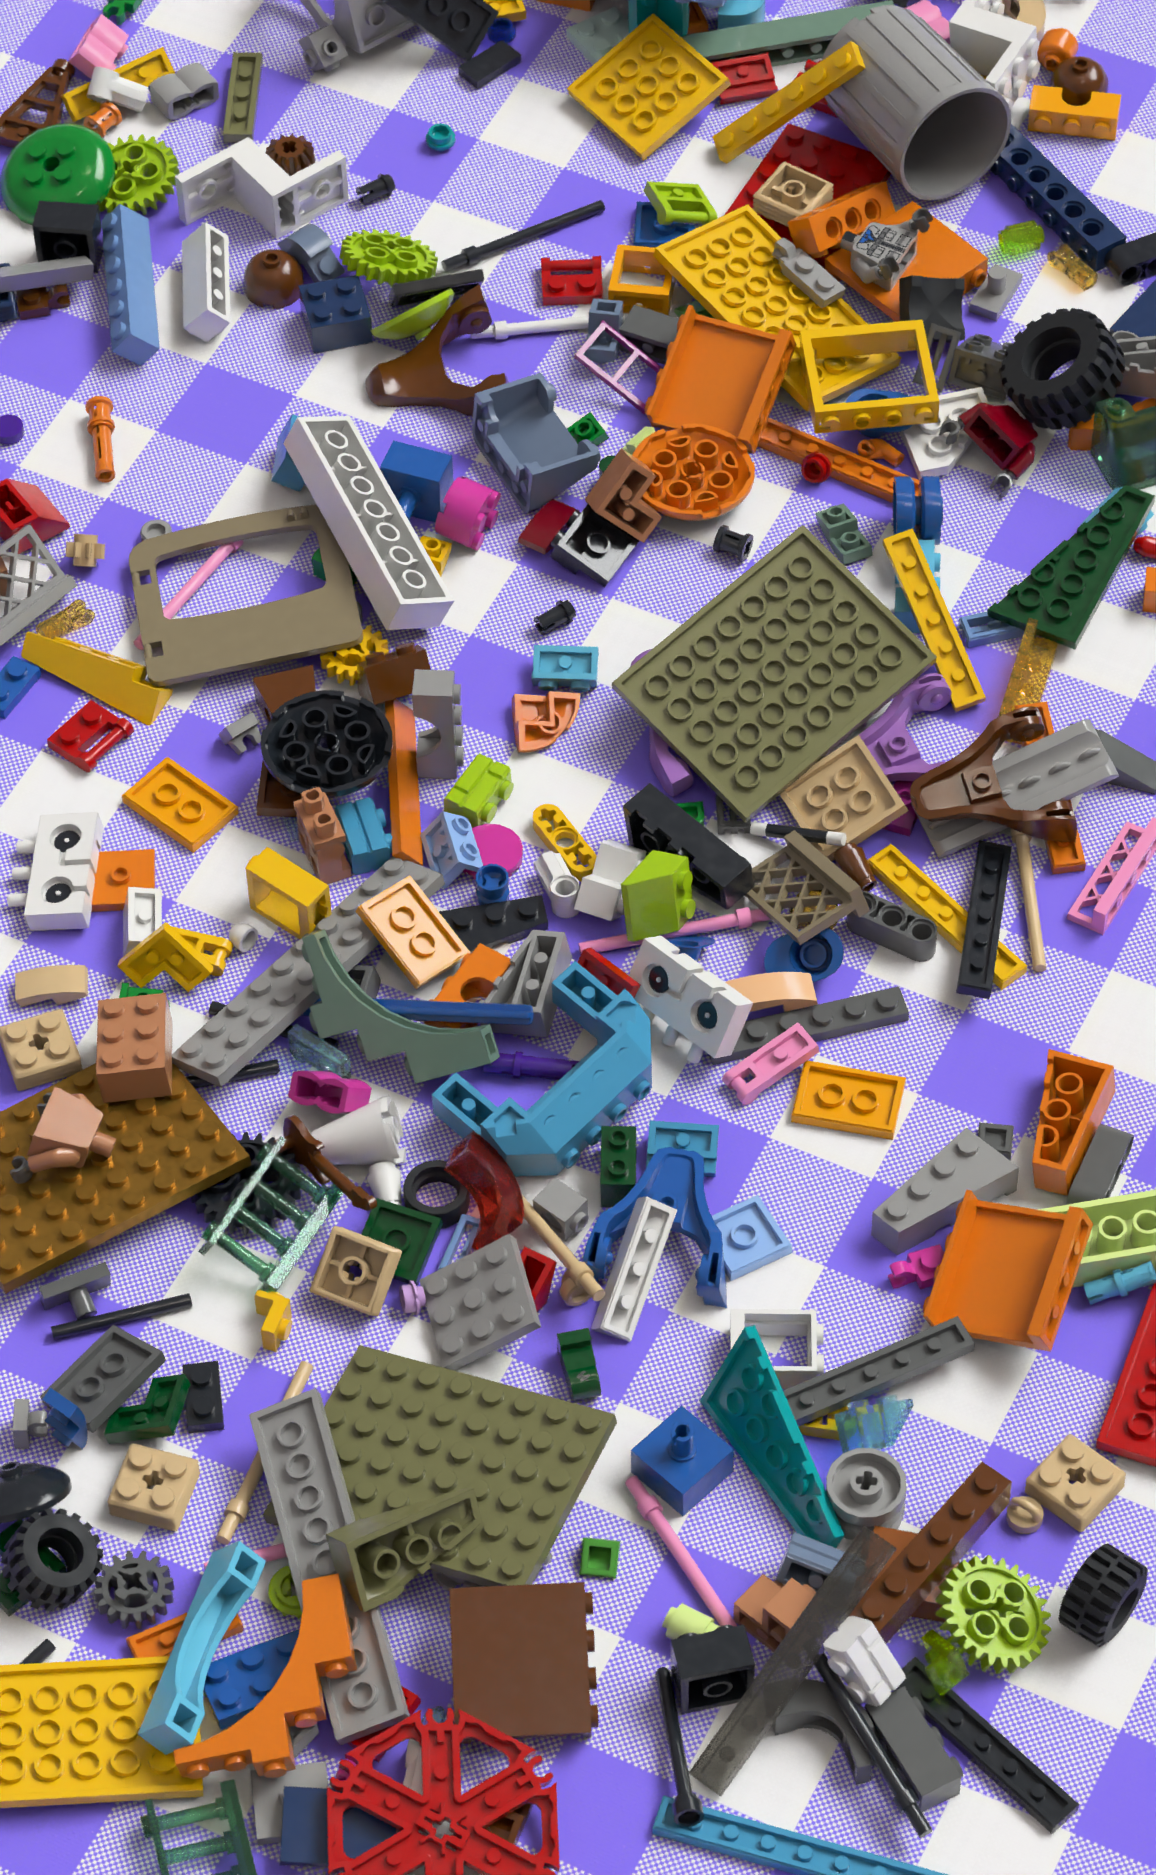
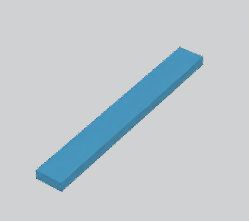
M664 1795L652 1828V1834L795 1875H948L704 1806V1819L699 1824L682 1827L677 1825L673 1818L672 1804L675 1798Z

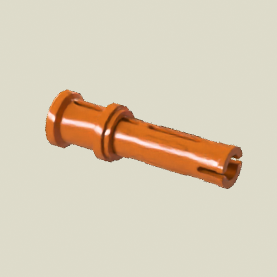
M95 396L88 399L85 405L90 419L87 423V430L93 437L95 477L100 482H110L115 478L111 435L115 430V423L111 419L113 403L108 397Z

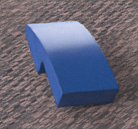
M50 1388L42 1400L52 1408L45 1420L54 1429L51 1436L66 1447L74 1443L83 1450L87 1444L88 1437L87 1422L83 1412L78 1406Z

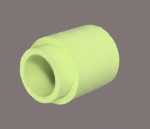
M683 1603L677 1609L671 1607L663 1622V1627L667 1629L666 1637L671 1640L677 1639L686 1633L701 1634L714 1631L720 1627L714 1623L713 1618Z

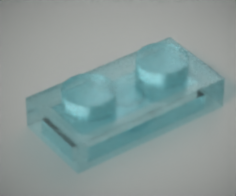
M295 1024L289 1030V1050L297 1061L301 1063L306 1062L318 1071L333 1072L342 1079H349L351 1077L349 1056L298 1024Z

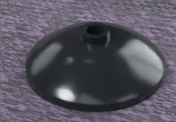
M9 1462L0 1466V1523L30 1517L36 1512L40 1513L44 1509H49L61 1502L72 1489L69 1475L58 1468L37 1463L20 1464L19 1462Z

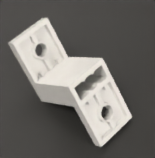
M964 0L949 21L950 46L979 74L987 76L985 80L1005 98L1011 112L1018 97L1021 98L1024 95L1027 84L1032 78H1036L1040 70V62L1037 55L1039 40H1037L1036 26L1003 16L1005 5L1002 3V0Z
M249 137L175 176L179 216L186 226L236 200L276 239L349 200L346 156L339 150L289 176Z

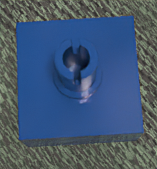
M393 441L380 466L382 474L409 521L411 517L436 523L438 513L444 514L446 503L443 500L454 482L452 455Z
M682 1405L631 1449V1473L638 1476L646 1486L681 1516L687 1514L734 1471V1449Z

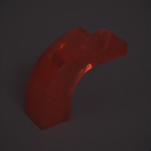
M473 1130L451 1149L444 1170L471 1193L478 1206L480 1223L472 1244V1248L478 1250L507 1234H511L522 1225L524 1203L518 1182L508 1164L490 1143Z

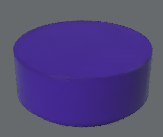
M15 415L0 416V443L11 445L19 442L24 436L22 420Z

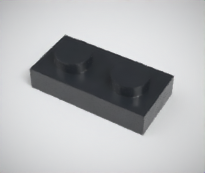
M218 1361L184 1364L183 1374H186L190 1382L185 1400L188 1433L224 1430Z

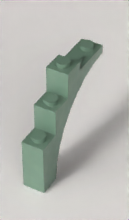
M325 929L302 937V954L305 961L310 963L313 972L312 986L316 995H320L321 1001L310 1006L311 1012L309 1014L311 1026L315 1032H318L320 1039L357 1029L359 1033L357 1035V1044L361 1053L365 1054L367 1062L405 1051V1067L408 1074L413 1076L415 1084L490 1064L500 1057L490 1024L465 1029L438 1028L413 1022L393 1013L368 996L349 976L335 955Z

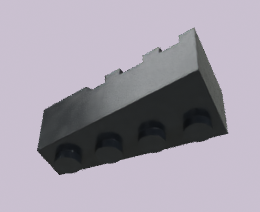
M649 783L623 805L629 846L647 851L646 856L652 850L688 857L689 869L693 876L691 887L694 891L728 910L754 887L752 866L749 861L740 856L652 784Z

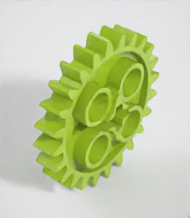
M141 134L138 140H134L133 136L129 135L127 142H123L119 137L117 138V145L113 146L107 143L115 160V176L112 187L101 204L99 202L95 204L99 206L100 212L107 210L108 213L112 212L121 204L135 212L140 210L146 215L148 207L155 210L158 209L156 202H167L165 194L175 193L172 186L176 185L175 176L180 174L179 164L172 148L166 147L163 140L157 143L156 138L152 136L146 141L144 134Z
M363 229L361 234L352 232V236L346 235L345 240H342L339 259H342V265L348 266V271H356V276L364 275L367 281L375 279L378 284L388 282L391 287L394 283L399 284L432 278L436 274L438 261L435 251L429 250V245H421V240L413 241L410 235L402 237L400 232L390 234L388 230H384L383 233H379L376 229H372V233Z
M987 1555L982 1561L977 1556H974L969 1562L963 1560L945 1576L946 1579L938 1587L942 1592L935 1598V1601L942 1605V1607L935 1612V1615L945 1618L946 1621L939 1626V1629L950 1631L951 1636L946 1640V1643L957 1642L959 1645L956 1651L957 1656L966 1652L969 1654V1665L979 1660L981 1661V1669L984 1672L993 1665L996 1674H1000L1005 1669L1011 1674L1019 1667L1024 1669L1042 1653L1041 1649L1048 1644L1049 1641L1045 1636L1052 1628L1044 1622L1051 1617V1613L1041 1610V1607L1048 1601L1047 1599L1036 1597L1035 1594L1040 1589L1039 1585L1030 1587L1027 1584L1031 1576L1029 1573L1023 1577L1018 1576L1017 1564L1010 1570L1006 1569L1004 1558H1001L994 1565L991 1555Z

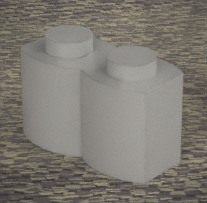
M200 63L186 65L175 74L163 75L150 84L151 101L169 120L182 118L194 109L205 108L219 99L218 82Z

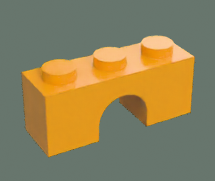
M1033 85L1027 131L1115 141L1121 94L1092 91L1091 99L1087 104L1072 106L1063 101V88Z

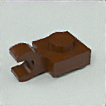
M67 284L54 285L50 291H47L46 287L16 291L20 320L49 316L51 308L71 306Z

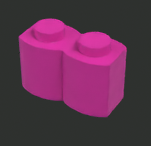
M295 1071L292 1074L288 1096L300 1105L318 1106L322 1110L333 1114H348L369 1104L372 1088L361 1080L342 1079L339 1075L329 1071Z

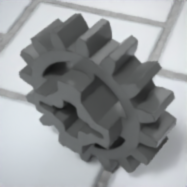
M127 1551L126 1559L120 1560L119 1557L114 1555L112 1557L114 1565L110 1567L103 1564L101 1569L103 1576H97L98 1578L95 1580L96 1589L93 1590L95 1602H98L99 1613H107L110 1624L120 1619L122 1629H126L130 1622H135L137 1629H141L142 1621L146 1619L152 1625L155 1624V1614L166 1615V1604L173 1603L174 1601L172 1593L174 1582L173 1578L170 1577L169 1567L167 1565L161 1566L158 1556L148 1561L146 1551H142L138 1558H133L131 1551ZM154 1580L158 1583L157 1593L153 1591ZM111 1587L115 1589L114 1599L110 1597Z

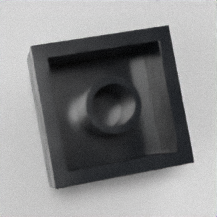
M39 201L32 226L38 262L86 256L94 265L93 273H98L104 250L99 206L94 204Z
M724 1625L711 1632L701 1634L686 1633L677 1639L671 1640V1679L681 1715L754 1699L755 1662L744 1625L735 1627Z

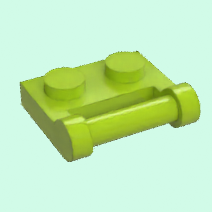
M647 181L643 192L656 210L659 224L670 225L672 222L705 225L717 219L715 209L698 184Z

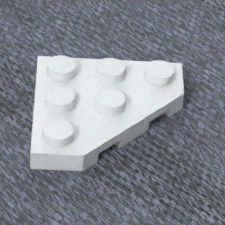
M982 387L938 395L939 415L937 423L915 424L909 429L900 432L919 480L922 476L949 474L973 440L963 431V428L959 430L956 442L951 445L946 444L947 436L950 433L945 432L940 436L939 433L945 420L957 421L959 415L976 404H989Z

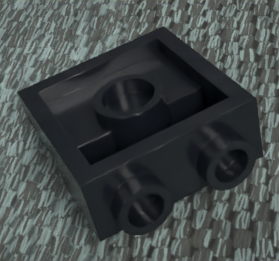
M587 504L582 512L576 509L566 523L570 527L568 531L564 533L560 530L553 539L550 546L554 550L550 557L573 574H576L580 569L605 587L639 540L596 513Z

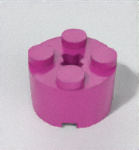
M463 476L456 478L443 500L446 506L444 514L438 513L435 532L478 551L485 537L484 530L486 527L492 529L498 518L499 512L494 509L500 500L501 493Z

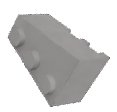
M1156 336L1115 339L1123 350V358L1125 360V371L1122 373L1124 376L1121 386L1116 387L1117 394L1156 399Z
M532 930L510 959V967L502 977L498 976L493 982V990L485 1000L481 999L479 1003L527 1004L533 1007L534 1018L532 1024H490L493 1033L548 1038L557 1006L552 1002V982L570 966L572 959L565 932ZM480 1023L481 1026L489 1025L487 1023Z

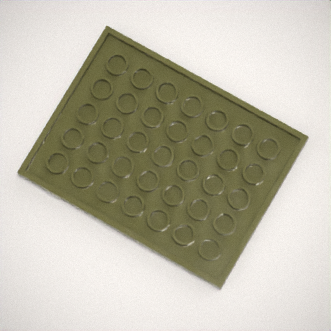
M801 525L612 682V689L747 823L806 773L815 763L825 757L936 663L937 656L804 525Z
M359 1345L324 1406L356 1521L464 1488H474L482 1523L450 1551L445 1550L429 1564L431 1566L429 1570L483 1586L533 1584L617 1424L615 1414L362 1345ZM271 1499L263 1516L266 1523L279 1526Z

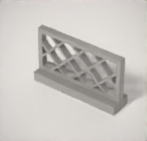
M30 524L25 525L0 545V556L10 557L8 574L0 573V578L8 580L6 597L0 596V601L5 602L4 615L0 617V646L78 586L71 575L65 576ZM25 535L33 545L31 556L18 554L19 540ZM11 547V552H6ZM17 559L31 562L29 579L15 576ZM37 563L47 565L54 576L46 582L36 580ZM14 581L28 584L27 597L25 599L13 598ZM12 603L17 604L15 607L11 609Z

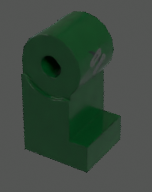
M589 1328L558 1333L557 1352L571 1400L578 1401L601 1396L600 1380Z

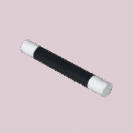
M752 822L750 827L751 835L784 839V836L795 830L808 842L844 846L846 843V833L760 822Z

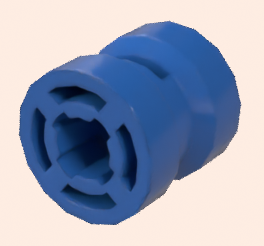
M488 864L482 866L477 871L476 895L479 905L509 900V876L505 868L497 864Z

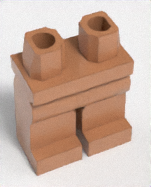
M320 787L303 791L301 793L302 799L293 802L297 814L298 837L316 878L326 884H331L352 877L351 867L344 855L345 847L342 843L346 841V835L326 793L322 792Z

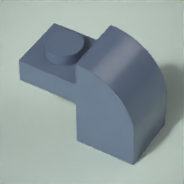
M314 224L303 226L277 243L280 249L291 254L298 261L299 265L303 264L314 283L332 280L345 273L344 268L330 248V245L333 244L332 240L321 228Z
M593 298L589 310L587 340L603 320L619 333L623 322V301ZM603 331L584 355L595 363L614 362L615 358L618 359L619 342Z

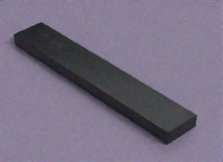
M979 840L956 989L958 994L990 999L1012 846Z
M914 1657L902 1668L906 1679L897 1689L904 1686L911 1698L916 1696L923 1706L925 1720L932 1726H935L946 1739L1051 1834L1058 1830L1079 1810V1804L921 1661Z

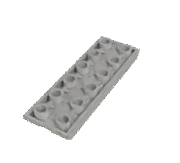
M1090 719L1081 720L992 761L1002 791V797L1010 808L1014 810L1035 811L1054 801H1067L1119 777ZM916 813L939 859L1009 828L996 822L975 818L931 822Z

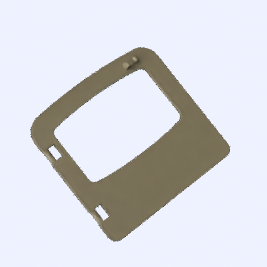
M317 504L244 515L174 531L141 541L129 554V567L148 679L154 686L162 687L350 648L358 645L363 640V631L349 562ZM306 530L316 532L326 583L322 588L289 598L231 611L177 619L164 617L156 565L160 561L181 554L256 537ZM150 575L151 583L141 585L140 577ZM162 646L164 655L153 657L152 648Z

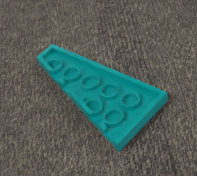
M756 1326L744 1327L700 1399V1402L795 1531L837 1548L845 1534Z

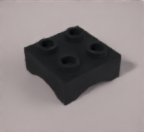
M914 275L899 278L900 321L923 319L926 339L933 323L961 332L959 341L965 340V328L961 311L965 279L930 278ZM936 331L933 342H939L941 332ZM948 335L946 342L951 343L953 336Z

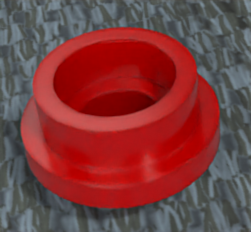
M812 452L803 459L801 473L807 481L822 483L830 477L832 466L825 455L819 452ZM815 463L819 466L821 471L816 469Z

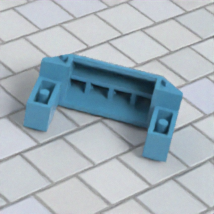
M576 961L552 982V1002L597 1039V1045L526 1111L509 1097L497 1107L456 1072L431 1094L433 1113L494 1166L499 1167L507 1177L558 1175L565 1167L567 1169L571 1168L588 1145L593 1146L601 1139V1126H609L612 1122L618 1123L628 1112V1107L634 1101L644 1099L652 1088L649 1017L626 989L617 996Z

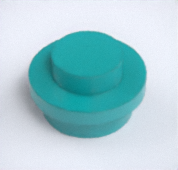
M435 124L430 127L426 135V143L431 149L438 151L447 150L455 144V133L446 124Z

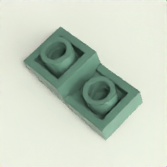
M844 503L815 513L824 536L843 565L873 556L872 545L858 530L857 518Z

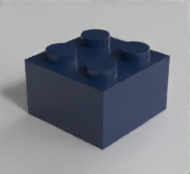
M353 275L299 286L301 313L313 354L373 343L370 331L372 330L371 315L359 276Z

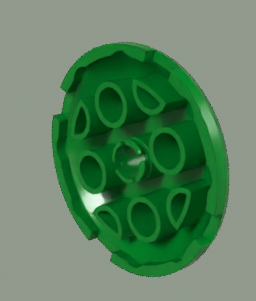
M66 123L41 128L21 140L6 158L0 177L2 198L12 213L18 216L24 223L32 226L39 201L94 205L99 202L101 204L109 193L114 181V156L107 142L98 133L82 125Z

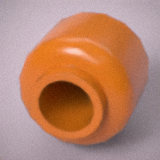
M1064 28L1048 30L1043 35L1037 51L1038 61L1047 70L1054 71L1063 60L1076 56L1079 45L1077 39L1069 30Z

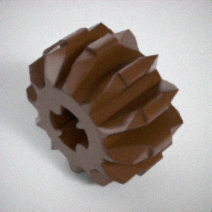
M293 133L289 137L280 134L279 140L271 139L269 147H266L265 153L289 176L316 162L312 142L306 141L304 135L296 138Z

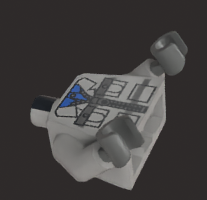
M920 208L913 213L912 219L902 224L884 225L872 222L869 223L861 236L846 231L842 237L840 247L851 252V269L863 283L869 284L873 282L891 291L917 254L918 231L922 233L928 231L930 227L928 222H931L933 217L927 208Z

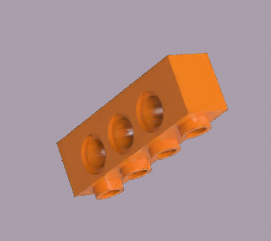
M884 181L864 185L787 223L795 248L802 249L814 259L827 255L829 253L828 248H840L842 237L846 231L861 235L869 223H880L895 213L887 183Z

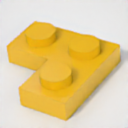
M167 922L124 955L117 965L140 988L144 987L165 970L187 992L212 974L214 968Z

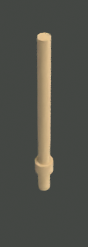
M1011 829L1012 841L1016 844L1033 971L1043 972L1046 970V961L1029 845L1032 836Z
M493 1167L488 1173L489 1178L569 1270L568 1275L578 1287H583L594 1301L603 1299L605 1291L594 1279L593 1271L585 1262H580L503 1171L499 1167Z
M306 1361L300 1363L282 1401L302 1393L314 1367L312 1364ZM259 1450L236 1497L230 1499L224 1511L226 1517L216 1536V1540L221 1544L228 1545L238 1524L244 1522L250 1510L248 1503L264 1472Z

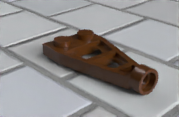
M56 59L52 67H49L1 115L0 145L14 148L31 133L50 125L60 124L64 108L60 95L67 93L69 82L75 74V67L65 59ZM43 89L57 92L53 101L37 98V96ZM29 109L47 113L44 124L20 118Z

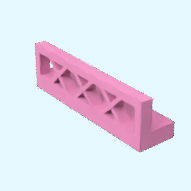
M1152 817L1145 829L1128 821L1125 823L1069 910L1067 920L1103 935L1156 853V818ZM1128 835L1139 838L1134 847L1128 849L1125 842ZM1125 858L1126 860L1120 869L1113 871L1110 863ZM1111 881L1104 894L1099 895L1096 885ZM1096 904L1092 918L1079 913L1082 907Z

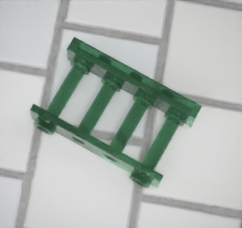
M282 1136L273 1145L266 1142L259 1151L255 1160L260 1163L217 1223L212 1220L202 1233L201 1238L205 1242L198 1251L204 1256L215 1244L259 1275L257 1279L262 1283L257 1290L265 1292L278 1291L343 1195V1192L333 1183L328 1187L325 1184L320 1186L277 1153L286 1142V1139ZM268 1166L274 1168L312 1197L311 1201L315 1205L310 1212L306 1209L301 1211L259 1180ZM251 1191L295 1223L293 1227L297 1229V1232L293 1238L289 1236L283 1237L242 1206ZM233 1217L277 1249L275 1253L280 1257L275 1264L271 1262L266 1264L224 1233Z
M234 1779L220 1782L222 1797L215 1798L214 1803L156 1816L153 1800H145L147 1815L140 1816L145 1839L153 1838L161 1875H169L167 1865L227 1851L228 1855L235 1853L237 1865L231 1866L229 1871L212 1875H257ZM218 1817L220 1821L227 1819L229 1831L223 1832L221 1837L167 1850L163 1849L160 1831Z

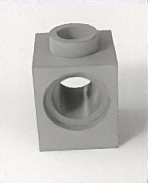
M556 1177L533 1199V1208L556 1235L564 1241L574 1232L579 1233L588 1222V1200Z

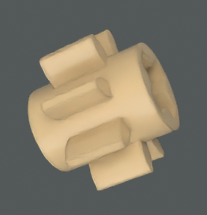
M74 534V542H66L65 557L73 558V566L96 567L97 559H104L105 544H98V535Z

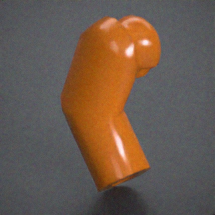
M864 439L857 445L859 455L869 460L884 459L894 467H898L904 460L905 455L883 439Z

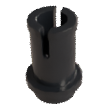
M381 173L377 179L357 187L356 194L358 196L369 192V194L358 198L363 205H366L383 195H392V191L396 190V186L389 174L384 175Z
M559 600L556 602L555 607L534 617L533 620L536 623L537 630L544 636L565 622L567 624L573 622V618L576 617V611L568 600L564 602Z

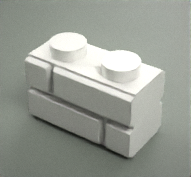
M853 1615L849 1616L838 1627V1631L833 1632L823 1643V1647L830 1656L828 1660L829 1666L835 1673L844 1678L847 1683L845 1688L852 1699L859 1704L864 1702L876 1707L881 1706L891 1695V1691L896 1690L906 1679L904 1672L870 1620Z

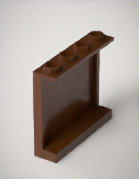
M584 1582L449 1588L454 1723L456 1725L459 1723L458 1709L512 1738L586 1735V1738H591V1728L599 1727L598 1704L590 1705L589 1691L597 1690L596 1667H588V1652H595L594 1629L587 1630L586 1615H593L592 1592H585ZM467 1738L461 1744H471V1740L476 1739Z

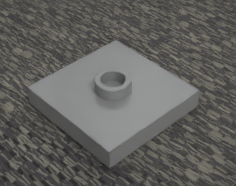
M326 1761L295 1765V1770L287 1771L285 1775L277 1778L259 1777L256 1770H250L258 1845L281 1842L284 1786L326 1789L329 1787Z

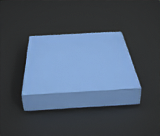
M759 1195L712 1215L716 1226L722 1232L724 1267L730 1281L792 1253L793 1246Z

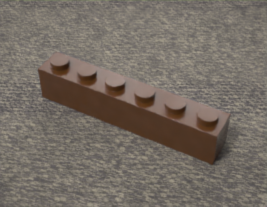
M982 1461L846 1614V1618L853 1615L872 1621L886 1644L1009 1505L1012 1481Z

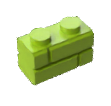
M480 753L477 754L443 799L444 811L468 818L472 828L483 825L484 822L490 823L496 814L499 802L502 799L506 801L513 791L514 783L512 782L511 769L509 766L498 761L493 762L487 756Z

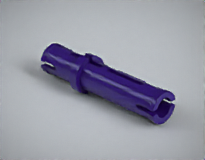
M518 1051L515 1054L499 1053L500 1057L490 1064L483 1065V1073L513 1075L515 1079L526 1076L560 1080L579 1061L523 1055V1052Z

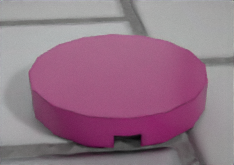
M484 824L472 828L483 866L488 864L500 865L506 869L508 876L511 877L512 872L517 867L519 869L522 865L523 846L519 836L510 828L500 824ZM468 869L463 870L465 874L467 872L469 875L473 876L474 880H476L477 872Z

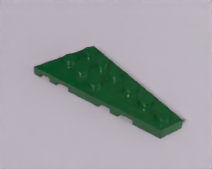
M1125 485L1099 508V513L1088 523L1084 522L1077 528V532L1068 541L1064 540L1030 570V575L1019 585L1015 584L1009 589L1006 597L998 604L995 602L987 609V616L1076 650L1155 503V495Z

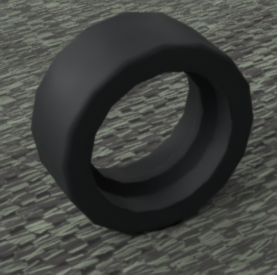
M442 1160L426 1161L414 1167L406 1176L403 1185L406 1208L441 1218L443 1222L441 1228H448L458 1223L461 1215L467 1214L470 1205L469 1183L467 1176L458 1166ZM442 1182L456 1188L457 1197L453 1202L445 1206L431 1207L419 1202L416 1198V1193L421 1187L429 1183Z

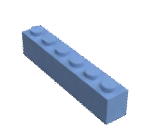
M119 204L112 212L104 216L101 223L112 352L142 366L160 349L149 220Z

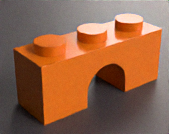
M479 943L472 953L469 952L464 956L458 971L453 976L447 977L437 997L429 1001L466 1002L473 997L487 998L494 988L493 982L498 976L502 977L510 967V958ZM424 1021L425 1025L438 1028L465 1029L477 1027V1023Z

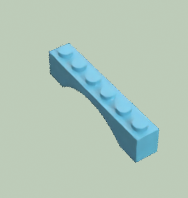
M240 1541L212 1552L138 1732L140 1737L165 1755L174 1752L176 1749L193 1744L205 1715L203 1690L212 1658L230 1623L254 1592L266 1563L263 1558Z

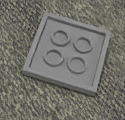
M510 1234L419 1280L420 1285L424 1289L426 1307L443 1368L456 1371L541 1327L516 1239Z

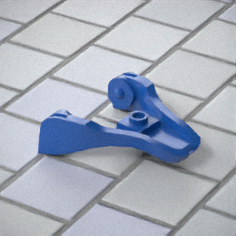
M673 1147L658 1149L649 1161L645 1172L631 1191L612 1208L600 1214L586 1244L582 1261L593 1271L594 1279L597 1283L599 1279L606 1278L609 1265L613 1261V1254L611 1253L612 1243L625 1234L636 1200L641 1197H649L677 1210L670 1231L682 1233L693 1239L703 1253L700 1267L695 1271L697 1296L703 1297L704 1305L727 1308L722 1232L716 1226L706 1201L703 1183V1156L695 1151L674 1149Z

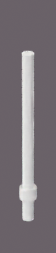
M623 313V322L629 313ZM589 316L508 324L506 321H496L494 325H490L485 331L479 334H470L471 339L495 337V340L508 339V336L585 329L589 325Z

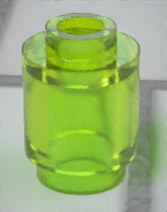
M1034 220L1005 226L1004 230L998 231V242L1001 252L1003 254L1009 253L1011 256L1039 250L1041 243L1045 241L1042 226L1037 225Z

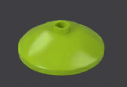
M450 288L370 331L373 336L381 339L401 340L415 336L416 340L427 336L432 330L431 326L444 316L453 301L454 292Z

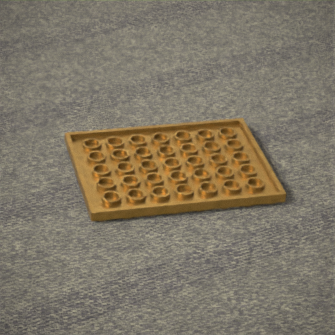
M95 1063L0 1112V1287L5 1294L252 1165L249 1154L176 1065L172 1064V1095L103 1103L96 1077ZM54 1087H58L69 1094H84L95 1108L103 1113L98 1132L117 1139L110 1157L108 1158L90 1151L84 1166L81 1168H52L33 1173L31 1179L26 1183L18 1184L14 1182L10 1175V1171L15 1169L12 1165V1160L16 1156H23L28 1161L30 1157L27 1156L28 1150L41 1118L36 1106L39 1103L44 1104L43 1096L46 1093H52Z

